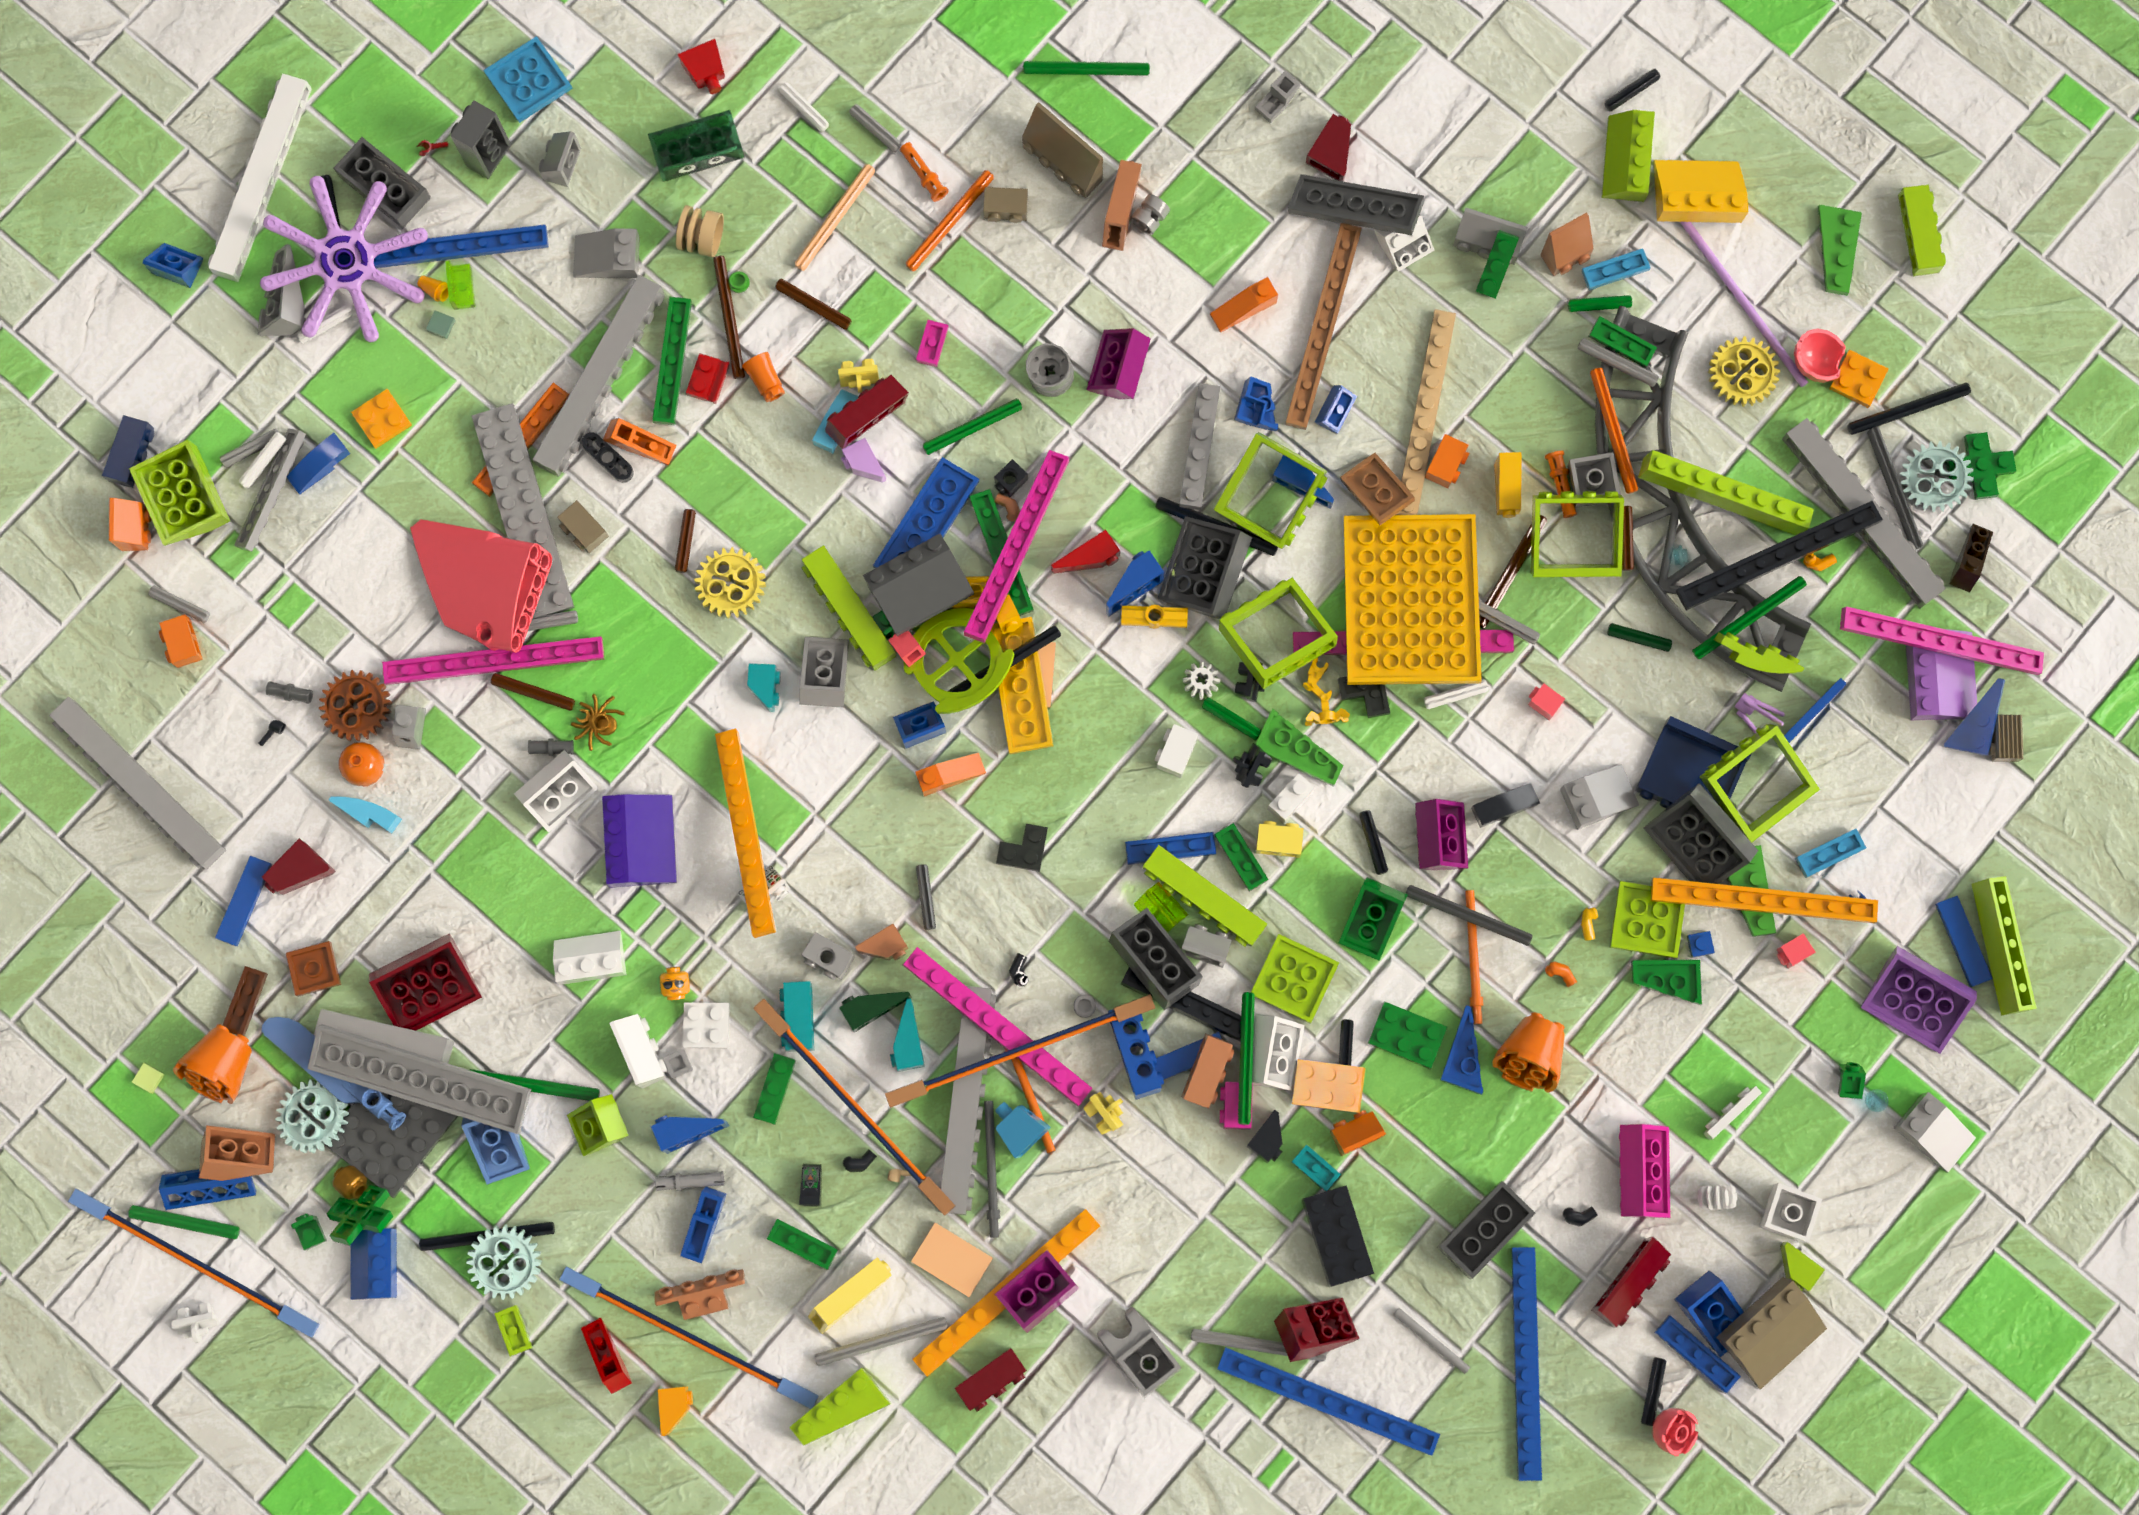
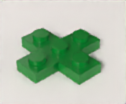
M1987 432L1965 435L1964 442L1967 456L1963 458V461H1971L1966 468H1973V472L1969 473L1968 476L1974 478L1972 486L1975 500L1997 497L1999 492L1996 476L2014 474L2017 471L2013 450L1991 453ZM1952 461L1946 462L1948 472L1954 471L1956 468L1955 463ZM1949 476V479L1956 480L1957 477Z
M369 1185L357 1201L339 1197L326 1213L330 1220L339 1222L329 1235L332 1241L350 1246L363 1229L381 1233L394 1217L390 1210L380 1208L390 1196L387 1189Z

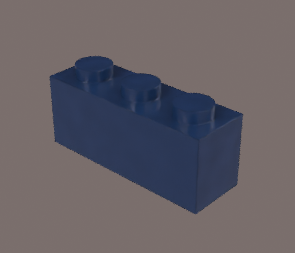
M123 415L102 476L107 481L133 488L135 481L129 468L146 460L148 444L154 438V427L149 422Z

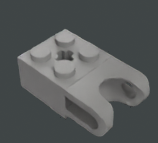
M1130 1307L1125 1313L1126 1320L1131 1327V1332L1127 1337L1123 1339L1116 1338L1106 1329L1099 1331L1097 1336L1145 1399L1177 1374L1182 1367L1136 1309ZM1145 1360L1148 1362L1153 1361L1154 1365L1152 1367L1154 1369H1144L1143 1366L1145 1364L1143 1362Z

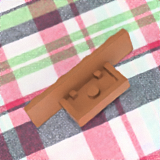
M730 1270L725 1274L709 1275L697 1281H686L678 1286L663 1287L655 1291V1304L659 1306L678 1301L684 1320L728 1309V1302L724 1289L744 1284V1270Z

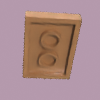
M1373 453L1340 477L1341 482L1379 525H1382L1415 501L1412 493L1376 453Z

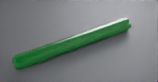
M1024 61L1023 72L1025 74L1148 76L1150 65L1149 63Z
M1798 576L1720 630L1719 633L1726 635L1727 632L1733 635L1738 634L1807 585L1806 581L1802 576ZM1718 632L1692 650L1693 655L1697 659H1702L1722 645L1714 640Z
M1244 992L1242 994L1238 1124L1249 1125L1251 1122L1255 994L1252 992Z
M470 1069V1071L529 1088L534 1093L586 1101L600 1097V1090L597 1088Z

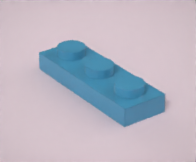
M1642 248L1582 268L1581 272L1588 290H1592L1649 271L1651 267Z
M1854 829L1795 859L1805 878L1865 850L1867 847L1857 829Z

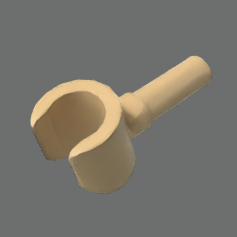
M892 1169L889 1171L888 1181L900 1182L901 1176L911 1175L907 1170Z

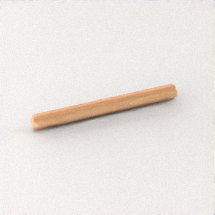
M869 164L864 165L795 261V266L798 269L804 271L874 175L875 169Z

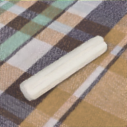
M785 82L780 86V93L820 132H824L829 127V123L789 83Z
M349 303L325 316L314 337L356 315L353 304ZM301 330L296 333L301 343H306L314 338L304 336Z
M276 432L239 479V483L247 489L250 488L286 442V438L281 433Z
M1482 680L1478 684L1464 685L1424 698V703L1427 709L1435 708L1488 691V685L1486 680Z

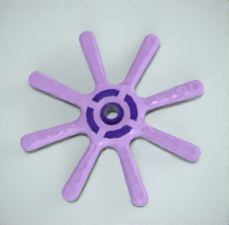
M314 176L310 179L309 185L326 224L327 235L322 239H315L273 215L266 216L263 220V225L266 229L313 250L315 258L309 265L261 278L260 286L264 291H271L312 275H318L323 278L324 288L301 329L302 334L308 338L316 335L334 292L339 288L347 289L351 294L364 339L367 342H375L379 338V333L361 291V285L365 280L371 279L414 303H421L425 297L421 289L379 271L374 266V258L382 253L425 242L428 238L427 231L424 228H417L375 244L368 243L364 238V232L387 191V186L381 181H376L372 184L354 227L351 230L345 231L338 226L324 179L321 176ZM341 254H348L351 260L347 265H342L338 262V257Z

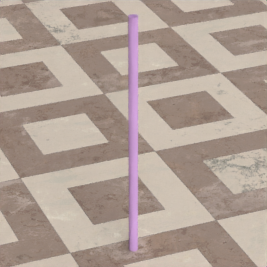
M1680 222L1801 388L1809 382L1800 373L1790 356L1692 223Z

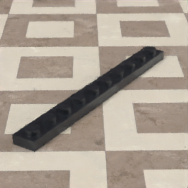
M1870 501L1676 590V593L1687 611L1874 526L1883 519L1874 502Z

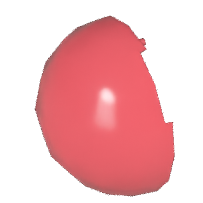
M1808 330L1796 343L1794 349L1795 365L1803 376L1812 381L1821 383L1834 381L1840 376L1841 369H1838V366L1845 353V344L1838 336L1828 330Z

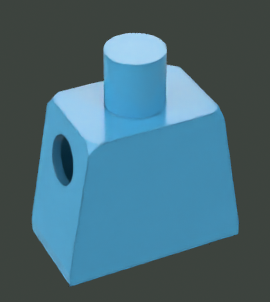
M1003 1102L995 1110L1003 1119L997 1125L996 1130L1014 1158L1022 1157L1051 1128L1023 1105L1017 1106L1012 1110Z

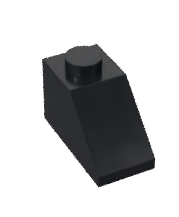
M1277 1110L1273 1111L1246 1146L1266 1163L1270 1160L1275 1162L1283 1152L1279 1149L1283 1143L1279 1112Z

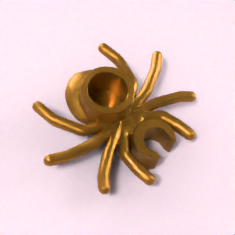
M596 694L592 695L594 709L590 705L580 702V706L588 709L580 710L582 713H586V718L583 720L577 718L581 724L572 722L571 726L585 729L582 733L575 736L574 740L580 739L589 732V751L593 750V732L594 736L601 743L607 746L612 745L611 742L604 740L599 734L611 735L617 728L616 720L606 713L625 715L623 711L617 709H606L603 711L615 699L614 696L607 699L599 710Z

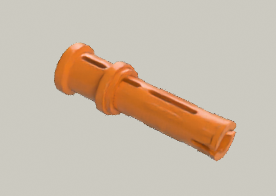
M910 142L902 145L900 152L920 177L921 185L929 191L932 201L937 202L943 199L949 190L947 187H943L938 180L937 173L930 171ZM913 157H914V158L916 159V161L919 163V165L921 166V168H919V166H918V165L916 164V162L913 160Z
M1562 450L1545 455V459L1548 460L1551 469L1549 474L1555 481L1558 495H1561L1563 491H1571L1567 479L1569 470L1565 467L1563 459L1565 454ZM1560 503L1564 518L1577 515L1574 503Z

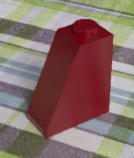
M1332 114L1306 157V164L1334 180L1343 182L1346 176L1352 125L1347 118Z
M299 838L262 878L266 881L264 886L273 894L278 892L284 895L328 877L336 871L305 841Z

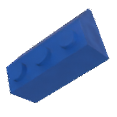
M384 1228L381 1233L366 1229L362 1230L350 1245L351 1300L397 1298V1229Z

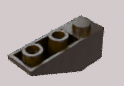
M1972 524L1953 569L1949 582L1950 585L1970 593L1981 576L1993 535L1992 531Z

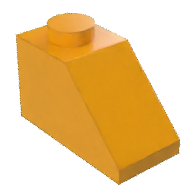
M688 1387L658 1389L661 1436L669 1435L690 1410L689 1405H693L692 1391H688Z

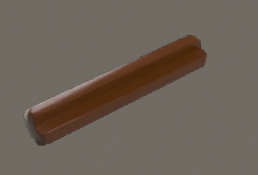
M1624 506L1622 570L1631 571L1634 569L1632 506Z
M685 509L683 512L675 570L680 573H686L688 568L696 512L692 509Z

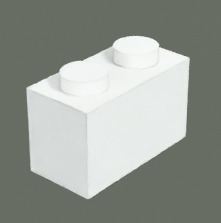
M1175 724L1172 730L1167 729L1163 741L1166 742L1164 749L1159 748L1154 760L1158 762L1157 769L1181 778L1198 739V734Z
M1298 773L1269 804L1267 810L1285 824L1314 793L1315 787Z

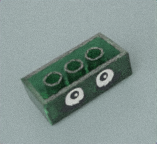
M730 110L648 134L663 182L745 158Z

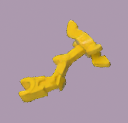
M1317 657L1312 661L1307 674V683H1303V687L1307 691H1312L1320 699L1322 712L1317 714L1311 711L1306 717L1305 726H1311L1312 723L1331 724L1339 720L1348 722L1350 714L1345 709L1340 708L1337 712L1329 711L1328 701L1332 696V691L1324 693L1317 686V682L1327 671L1329 665L1326 662L1324 667H1317Z

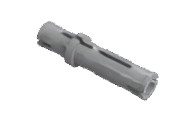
M724 1171L687 1175L675 1173L673 1176H656V1191L670 1189L682 1191L684 1188L724 1186Z

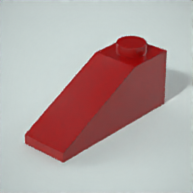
M1105 529L1053 563L1051 571L1055 574L1102 568L1106 565L1109 567L1119 560L1120 549Z
M599 1318L582 1327L581 1331L602 1383L610 1393L613 1394L632 1384L626 1366L603 1319Z

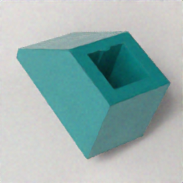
M749 663L747 682L749 689L770 712H775V706H779V693H776V684H780L781 672L777 671L776 665Z

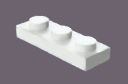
M1756 1086L1751 1089L1748 1087L1743 1089L1737 1095L1740 1099L1735 1104L1730 1102L1721 1110L1723 1115L1718 1120L1714 1117L1705 1125L1707 1130L1703 1134L1708 1140L1714 1139L1762 1092Z

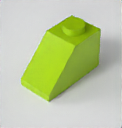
M1783 1242L1780 1245L1785 1277L1793 1280L1801 1291L1810 1292L1825 1269L1789 1242Z

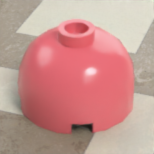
M1680 1408L1666 1409L1655 1419L1652 1430L1653 1439L1660 1449L1671 1455L1679 1456L1678 1454L1680 1453L1686 1454L1694 1446L1698 1437V1432L1695 1431V1424L1698 1425V1421L1694 1414Z

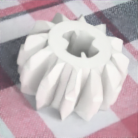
M1200 662L1199 668H1197L1193 663L1191 665L1192 671L1185 670V674L1188 676L1183 678V683L1188 684L1185 686V691L1193 690L1191 692L1192 698L1195 697L1196 693H1199L1200 700H1203V693L1209 698L1212 697L1211 691H1218V687L1214 684L1220 683V679L1215 678L1218 675V670L1210 672L1212 664L1204 668V662ZM1198 677H1201V679L1206 678L1204 685L1201 682L1197 683Z
M1732 1185L1702 1186L1698 1189L1697 1197L1701 1209H1731L1737 1206V1193Z

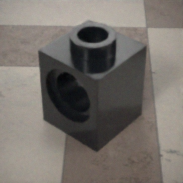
M1012 459L994 476V487L1002 495L1006 493L1011 497L1028 480V473ZM1007 476H1013L1016 479L1011 484L1004 482Z

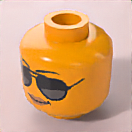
M680 967L666 968L667 972L659 977L661 994L667 997V1000L684 999L685 995L690 992L688 973L680 971Z

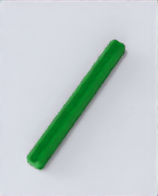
M1016 398L923 443V449L927 455H930L1022 410V404Z
M132 1205L128 1212L131 1219L234 1240L238 1238L240 1228L235 1225Z

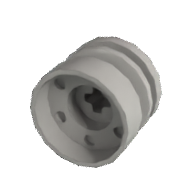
M1044 343L1035 347L1029 353L1026 360V372L1032 387L1039 394L1046 397H1056L1064 394L1071 387L1074 380V369L1068 353L1061 346L1053 343ZM1053 370H1054L1055 375H1052V374H1050L1049 376L1047 375V372H1048V371H1049V372H1053Z

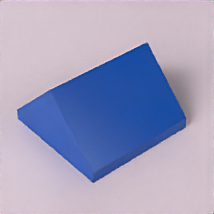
M163 243L143 259L144 266L152 274L191 288L203 262V257Z
M934 701L893 717L905 749L946 733L943 720L935 710L936 705Z

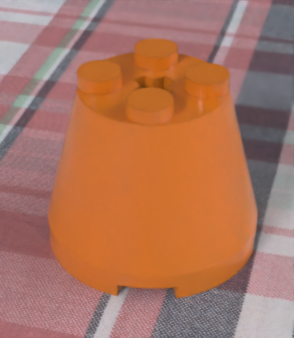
M1532 1012L1530 1016L1524 1017L1498 1049L1492 1062L1493 1067L1498 1068L1503 1073L1502 1078L1522 1089L1533 1091L1534 1088L1544 1089L1547 1093L1554 1091L1557 1088L1561 1075L1565 1039L1563 1031L1565 1027L1561 1023L1545 1019L1540 1013Z
M217 1024L215 1028L211 1029L178 1060L173 1068V1072L178 1079L182 1080L185 1078L187 1083L192 1086L191 1089L204 1097L218 1103L228 1100L229 1104H233L238 1096L252 1052L248 1045L249 1040L241 1034L235 1036L225 1026Z

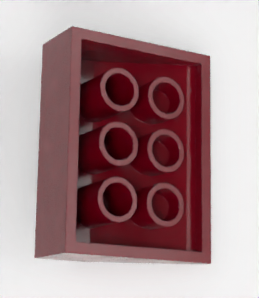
M450 933L369 973V984L392 1024L414 1031L482 998L463 956Z

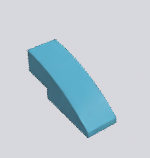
M841 389L812 439L813 445L834 453L838 444L825 432L828 423L827 419L832 413H839L849 401L852 400L854 402L857 400L858 396Z
M331 796L329 798L330 802L367 828L373 822H376L392 834L402 820L396 814L372 802L350 797Z

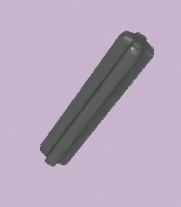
M927 864L916 866L923 924L925 930H933L936 928L929 871Z

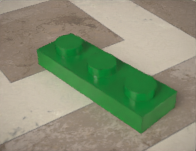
M1501 230L1498 231L1476 292L1496 299L1519 237Z
M1601 316L1597 318L1588 336L1644 368L1648 366L1657 349L1656 346Z
M1234 823L1214 834L1249 892L1269 880Z
M774 1053L753 1118L776 1125L794 1070L795 1059Z
M779 1219L776 1220L767 1237V1240L826 1270L829 1269L838 1252V1249Z

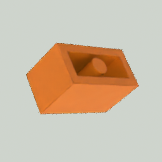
M1445 434L1426 472L1425 478L1446 488H1449L1451 482L1455 484L1461 473L1457 469L1460 463L1465 465L1470 454L1466 452L1468 444Z
M184 614L159 623L161 627L159 636L161 641L166 643L167 650L165 651V656L169 663L179 668L203 660L189 617Z

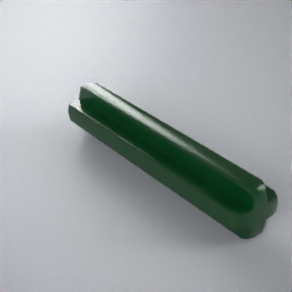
M1611 623L1607 630L1609 636L1669 652L1672 647L1671 639Z

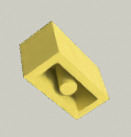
M1264 821L1263 824L1258 826L1256 853L1300 858L1304 828H1299V825L1294 823H1286V826H1277V822Z

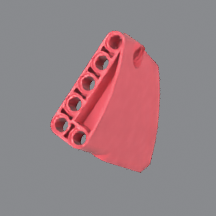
M420 519L410 530L422 570L443 624L480 642L492 651L500 649L515 653L519 652L552 565V555L537 543L503 538L490 531Z

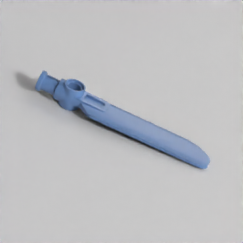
M282 1017L269 1018L262 1025L263 1034L341 1102L361 1103L378 1119L382 1118L387 1122L391 1130H395L402 1125L406 1114L396 1110L392 1106L393 1103L380 1091L307 1069L315 1036L303 1025L292 1019ZM379 1097L377 1104L371 1106V1101Z

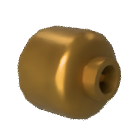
M355 1166L341 1167L334 1173L333 1187L345 1199H357L367 1189V1178Z

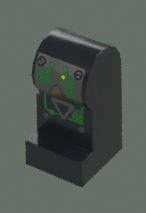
M803 1164L799 1198L800 1206L822 1207L821 1164Z

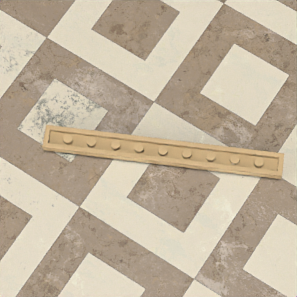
M1437 309L1434 311L1401 480L1415 497V501L1396 515L1418 514L1456 313Z

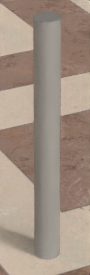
M1398 1308L1395 1311L1394 1316L1462 1373L1466 1374L1470 1366L1403 1310Z

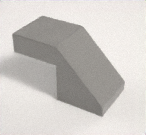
M1284 71L1271 84L1270 92L1255 106V110L1268 122L1272 123L1289 104L1301 84L1288 72Z

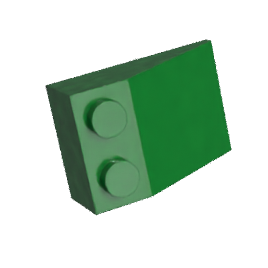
M1366 877L1338 943L1380 961L1408 894Z

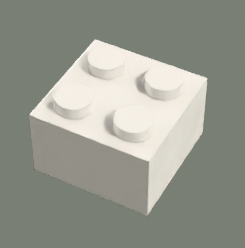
M1780 1183L1773 1184L1759 1228L1801 1243H1808L1822 1198Z

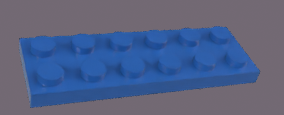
M942 457L873 564V568L885 564L938 534H941L944 538L979 483V478Z

